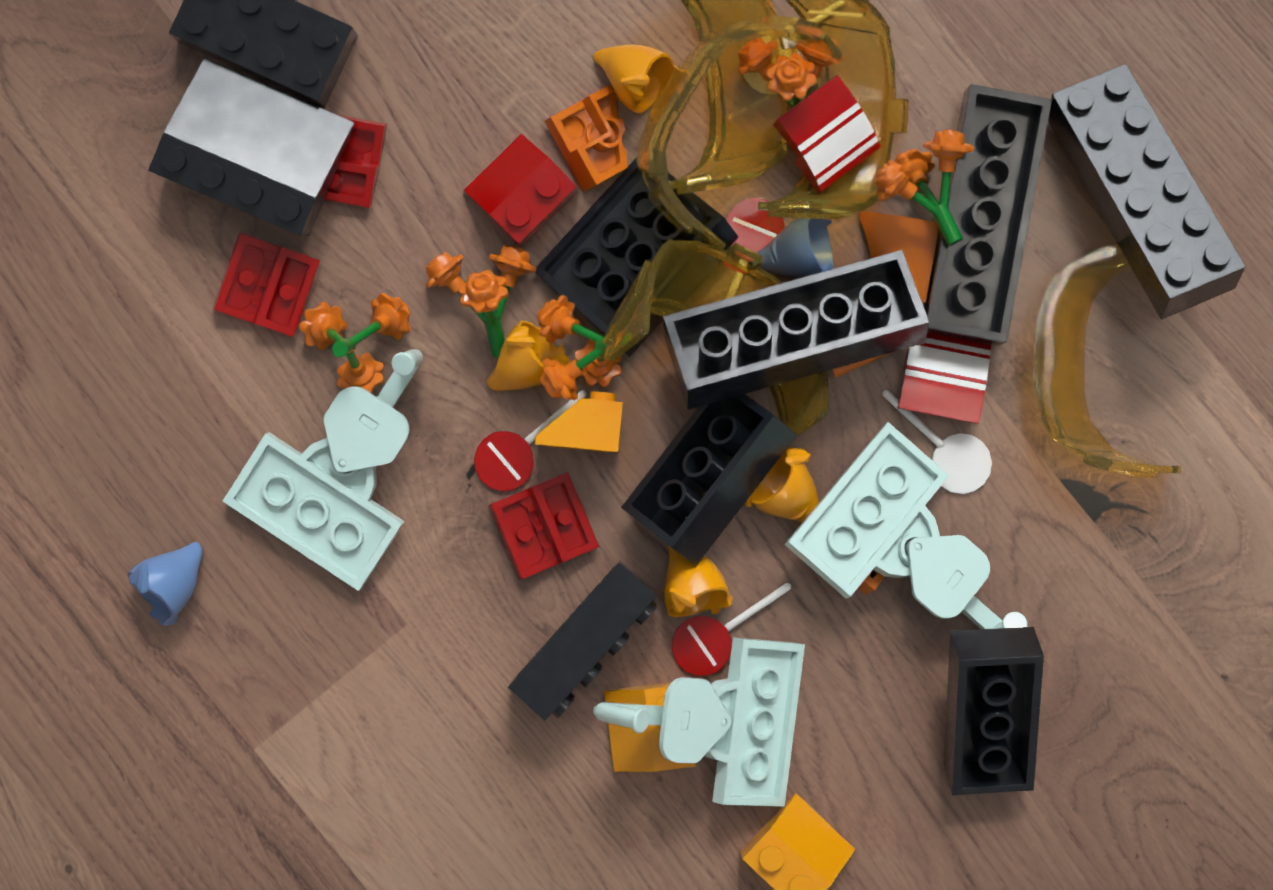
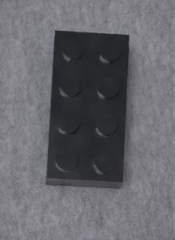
M184 0L169 31V34L177 42L324 109L358 37L352 26L295 0Z
M745 394L700 406L621 508L672 549L697 566L797 435L774 414Z
M619 560L511 681L508 688L543 720L546 721L551 714L559 718L574 701L575 695L571 691L579 682L586 687L601 671L602 665L598 661L608 651L614 656L628 641L630 635L626 630L634 621L642 625L657 608V604L653 602L657 596L656 592Z
M1034 626L950 631L943 765L952 795L1034 790L1044 654Z

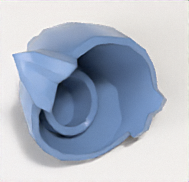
M807 207L805 211L806 216L792 221L768 245L752 256L753 266L796 279L834 269L827 226L832 221L822 212Z
M192 542L179 550L146 559L135 565L127 573L129 583L154 608L149 612L151 617L159 619V624L163 626L175 624L179 612L186 606L196 587L198 570L203 556V549L198 542Z

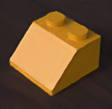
M591 391L590 399L581 398L535 436V444L538 446L619 453L623 402H616V395L614 393Z
M672 682L604 690L605 702L664 706L665 693ZM608 723L614 772H656L696 767L695 763H676L668 761L663 757L659 748L661 726L648 725L644 732L636 733L631 728Z
M795 793L785 803V807H781L740 853L742 859L774 890H827L847 863L855 848Z

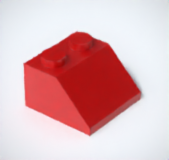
M520 134L464 191L522 248L578 193V188L546 154L523 134Z

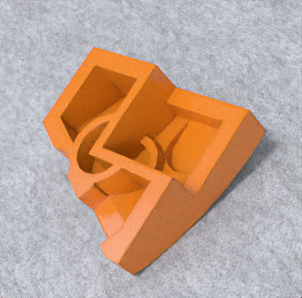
M611 84L544 121L583 192L628 168L627 151L622 143V136L625 132L624 118H619L617 95Z
M861 211L859 221L860 225L863 226L870 259L903 250L922 304H925L939 232L937 222Z

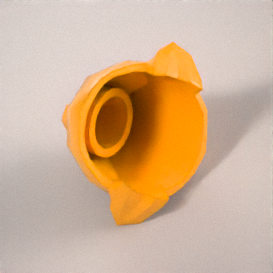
M633 44L606 47L596 51L593 55L594 62L604 69L619 101L635 113L647 111L658 101L665 89L670 91L675 84V77L679 75L680 68L674 65L672 58L667 53L644 45Z
M521 320L507 336L501 348L496 367L486 380V383L494 391H513L541 385L540 377L544 372V359L548 358L552 361L555 359L564 365L570 363V359L566 356V351L561 344L556 348L553 343L547 342L545 337L539 335L540 328L531 322Z
M788 447L745 502V508L752 507L754 504L757 509L765 514L803 522L819 503L814 481L804 463L809 461L811 454L801 448Z
M668 545L669 563L663 598L669 616H691L711 609L713 615L719 613L722 608L731 606L733 596L730 594L726 581L717 566L708 557L704 556L695 566Z

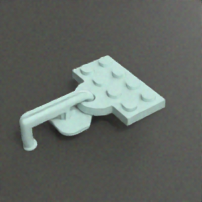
M417 349L397 353L391 362L394 372L377 397L364 388L357 386L348 387L340 391L324 415L327 438L311 444L303 453H300L270 432L265 433L223 499V502L358 591L361 590L405 522L371 500L377 485L375 466L392 462L409 437L410 428L406 417L393 407L422 364V353Z
M889 422L881 427L784 544L846 599L851 597L870 572L875 570L885 577L901 579L910 576L914 598L938 618L949 619L962 612L980 629L1027 627V620L1023 614L1010 612L1001 620L974 596L990 574V563L987 556L965 536H940L935 517L925 506L949 475Z
M733 637L727 679L717 680L710 684L708 680L701 678L680 677L668 686L665 693L664 706L602 702L594 706L593 714L600 721L631 728L636 733L644 732L648 725L661 726L659 748L663 757L668 761L697 763L704 756L717 760L712 799L714 803L722 805L785 807L805 644Z

